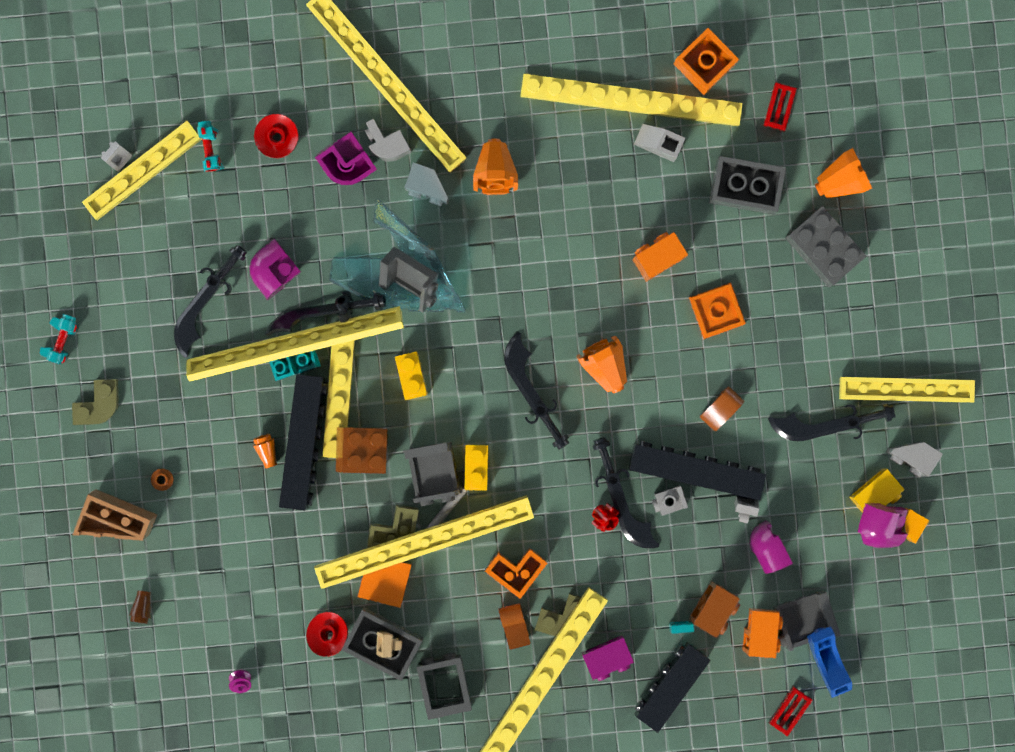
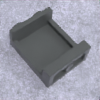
M393 247L380 262L379 287L387 290L393 282L420 298L419 311L422 313L428 307L431 308L437 300L436 291L439 286L437 284L438 273L396 247Z
M452 442L404 450L405 459H409L416 496L413 499L414 503L420 502L421 506L434 504L435 499L441 498L442 502L455 500V496L461 494Z
M823 590L773 606V610L780 613L779 616H782L783 619L782 629L780 630L781 634L778 635V638L781 640L782 648L786 647L789 652L793 651L795 647L808 644L807 636L819 628L831 627L835 637L841 635L828 594Z

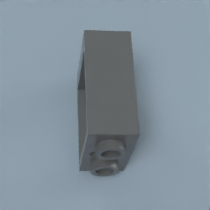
M455 652L442 655V659L434 660V657L422 659L421 663L417 664V672L428 720L472 710L461 654L456 655ZM456 664L464 699L432 706L424 671Z

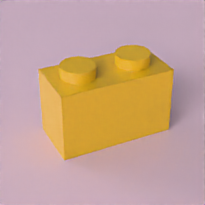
M418 352L395 356L405 400L427 396L428 393Z
M466 445L465 490H487L488 445Z
M881 469L850 495L849 498L863 513L865 503H881L884 506L889 503L893 504L902 497L900 493L905 489L888 469Z

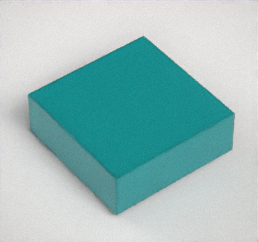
M691 621L670 622L669 629L672 634L694 632V624Z

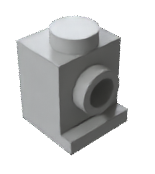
M679 485L654 493L653 507L655 512H660L662 516L688 508L682 488ZM669 497L673 499L671 506L665 504V500Z

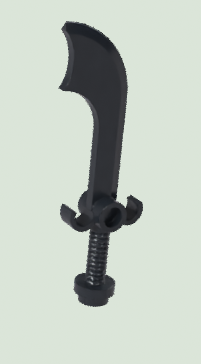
M239 245L230 248L229 251L232 255L224 263L223 267L220 268L219 272L215 274L211 268H203L200 273L204 274L205 271L209 270L210 276L207 278L206 284L180 315L174 329L175 344L184 358L188 357L192 344L202 338L196 329V319L199 313L224 284L227 286L225 295L230 294L232 291L231 284L225 282L224 277L238 259L244 261L247 252Z
M342 291V296L337 297L335 303L293 309L281 314L271 322L265 335L270 336L282 331L291 332L299 321L310 317L340 313L338 315L340 322H346L350 319L353 309L373 306L376 311L382 310V308L386 307V297L378 292L374 293L372 299L353 301L349 291Z
M517 332L509 340L505 349L504 361L506 369L536 415L534 421H529L525 417L526 421L529 424H535L541 418L555 440L552 443L553 447H557L560 450L569 444V437L567 434L564 436L560 434L548 412H554L557 409V402L553 399L555 406L553 409H548L527 378L525 364L533 353L524 347L521 341V333Z
M848 404L844 407H852V415L814 425L802 423L794 412L784 418L769 417L768 420L774 431L781 437L791 441H806L854 428L859 430V435L853 437V439H859L862 436V429L858 427L859 424L882 418L889 422L896 416L893 405L888 406V404L882 405L883 410L855 416L857 412L856 407Z
M606 437L594 440L593 449L599 450L606 471V475L597 476L594 483L598 488V480L601 478L605 479L614 508L619 511L617 518L619 519L620 528L624 536L638 547L650 549L659 547V543L654 540L651 534V522L637 521L630 514L619 477L621 472H626V476L630 477L629 472L626 469H619L616 473L614 472L606 448L611 444Z

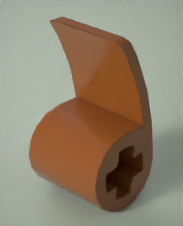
M727 386L700 415V418L714 431H717L745 401Z
M520 603L498 608L509 649L512 650L530 645L531 642Z

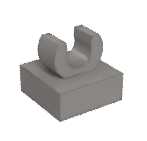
M116 141L114 143L110 142V148L106 152H101L103 155L101 159L119 172L133 155Z
M736 495L734 505L735 512H739V522L748 523L750 515L758 516L759 502L756 499Z

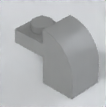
M374 119L366 122L368 129L365 132L370 142L374 140L376 142L368 146L375 157L383 161H396L411 153L400 130L384 138Z

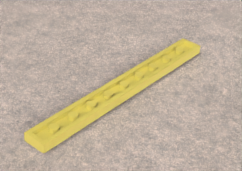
M310 0L306 4L309 10L449 173L467 159L332 0Z
M523 74L521 97L724 125H740L742 103Z
M400 306L350 318L346 322L338 321L188 359L186 376L189 381H194L404 328L402 311Z
M526 495L316 565L314 569L321 589L533 519L534 516Z
M588 587L480 752H508L608 602L607 598Z

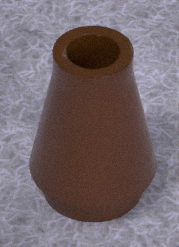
M137 591V596L129 613V616H131L130 622L148 624V620L151 619V592Z

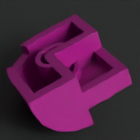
M351 131L334 143L329 144L315 156V159L333 182L340 185L358 183L377 170Z
M275 238L253 256L249 265L252 281L267 300L276 295L287 283L301 273Z
M865 503L858 528L863 544L875 548H894L900 546L908 536L907 533L902 531L908 510L903 507H886L881 503Z
M766 520L754 527L750 535L749 544L764 573L769 574L793 563L779 536L772 533L770 529L772 528L771 523Z

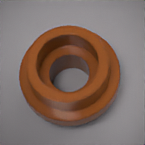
M158 469L151 476L152 486L159 491L168 490L173 485L174 477L167 469ZM161 475L165 477L164 484H160L158 481Z

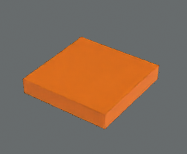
M731 283L689 297L703 339L746 324Z
M401 562L363 575L358 597L401 608L412 564Z

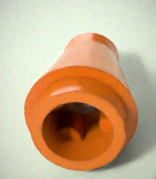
M270 434L254 438L253 447L263 462L264 467L276 466L274 438H271Z

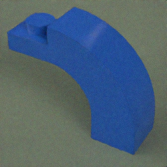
M823 627L815 630L807 638L819 672L831 697L833 698L852 690V681L838 653L835 634L832 628Z

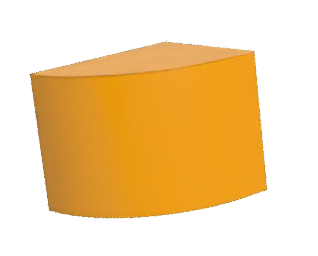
M907 509L906 521L902 531L908 534L906 538L908 541L916 544L929 520L911 509Z

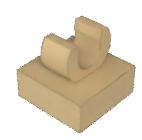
M377 632V655L382 658H391L392 650H402L401 640L392 639V634L388 632Z

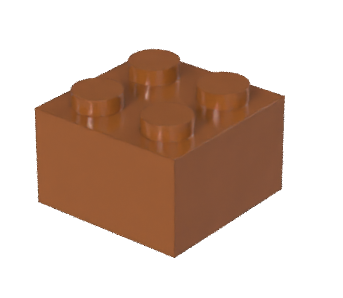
M337 427L336 472L386 474L387 429Z
M711 581L691 613L689 620L694 625L717 638L719 634L723 635L729 625L727 620L730 615L734 616L738 611L740 598Z

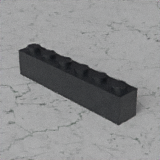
M296 374L279 502L280 508L306 511L308 506L313 504L314 493H310L311 484H315L317 471H313L314 462H318L319 449L316 448L317 440H321L322 427L319 426L320 418H324L325 405L322 404L323 396L327 395L328 383L325 382L323 377Z
M640 441L639 445H633L628 467L630 471L761 500L766 474L760 473L761 468L748 466V469L745 470L739 468V463L726 461V465L717 463V458L705 456L704 460L695 458L696 453L683 451V454L680 455L674 453V448L661 446V450L652 448V443Z

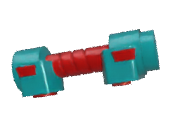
M211 121L198 122V137L202 138L205 160L202 161L204 172L224 169L218 154H213L211 144L212 140H216L219 130L211 125Z
M63 314L61 319L56 317L51 319L49 324L60 332L54 348H40V355L46 357V360L57 364L65 363L68 353L63 350L68 335H75L78 327L75 317Z

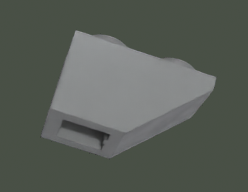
M642 124L634 145L675 162L685 138L663 128Z
M413 162L404 187L406 191H409L408 195L417 199H421V196L429 198V202L437 206H442V203L447 205L448 197L435 170Z
M915 442L888 448L886 451L891 455L890 459L900 466L903 463L909 466V472L919 478L922 475L929 477L943 455L925 442Z

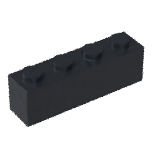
M688 642L685 645H679L674 652L676 656L671 664L669 662L666 663L661 670V674H663L658 682L656 680L652 682L647 690L650 693L645 700L641 698L634 708L636 710V718L657 733H659L711 661Z

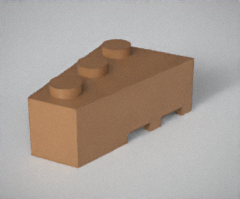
M95 489L87 495L73 535L114 537L115 539L143 541L150 535L157 514Z

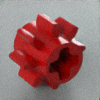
M608 503L605 506L599 505L593 510L592 517L595 520L592 521V524L602 532H605V530L611 531L618 525L619 519L616 516L619 514V511Z

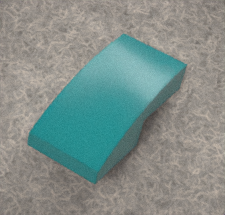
M316 350L269 361L275 381L321 366Z

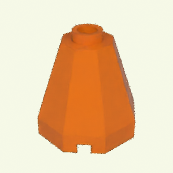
M496 138L489 139L488 142L483 144L475 168L473 190L478 192V188H480L482 193L486 195L509 193V188L512 187L513 191L518 190V174L506 143Z
M853 148L845 151L817 177L818 183L815 184L819 195H825L826 198L859 194L872 189Z
M613 336L611 337V342L603 339L585 348L583 356L578 354L576 357L580 365L607 392L617 393L624 389L627 377L623 347L620 340Z

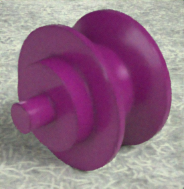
M245 670L233 671L229 675V689L235 693L247 692L251 688V674Z

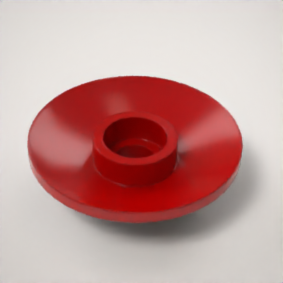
M271 114L259 121L254 131V141L257 148L262 154L270 158H283L289 155L298 143L299 135L296 125L290 118L281 114ZM275 134L281 135L279 141H274Z
M323 612L315 616L309 623L306 632L309 648L312 652L322 657H330L339 653L348 638V627L345 620L333 612ZM332 631L333 636L331 639H329L328 634Z

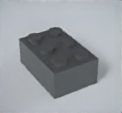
M719 156L716 160L709 203L774 215L779 210L786 168Z
M823 206L785 237L828 288L834 286L867 257Z
M364 607L342 651L402 681L423 637ZM377 632H388L392 634V639L401 640L402 650H392L391 658H382L377 655Z

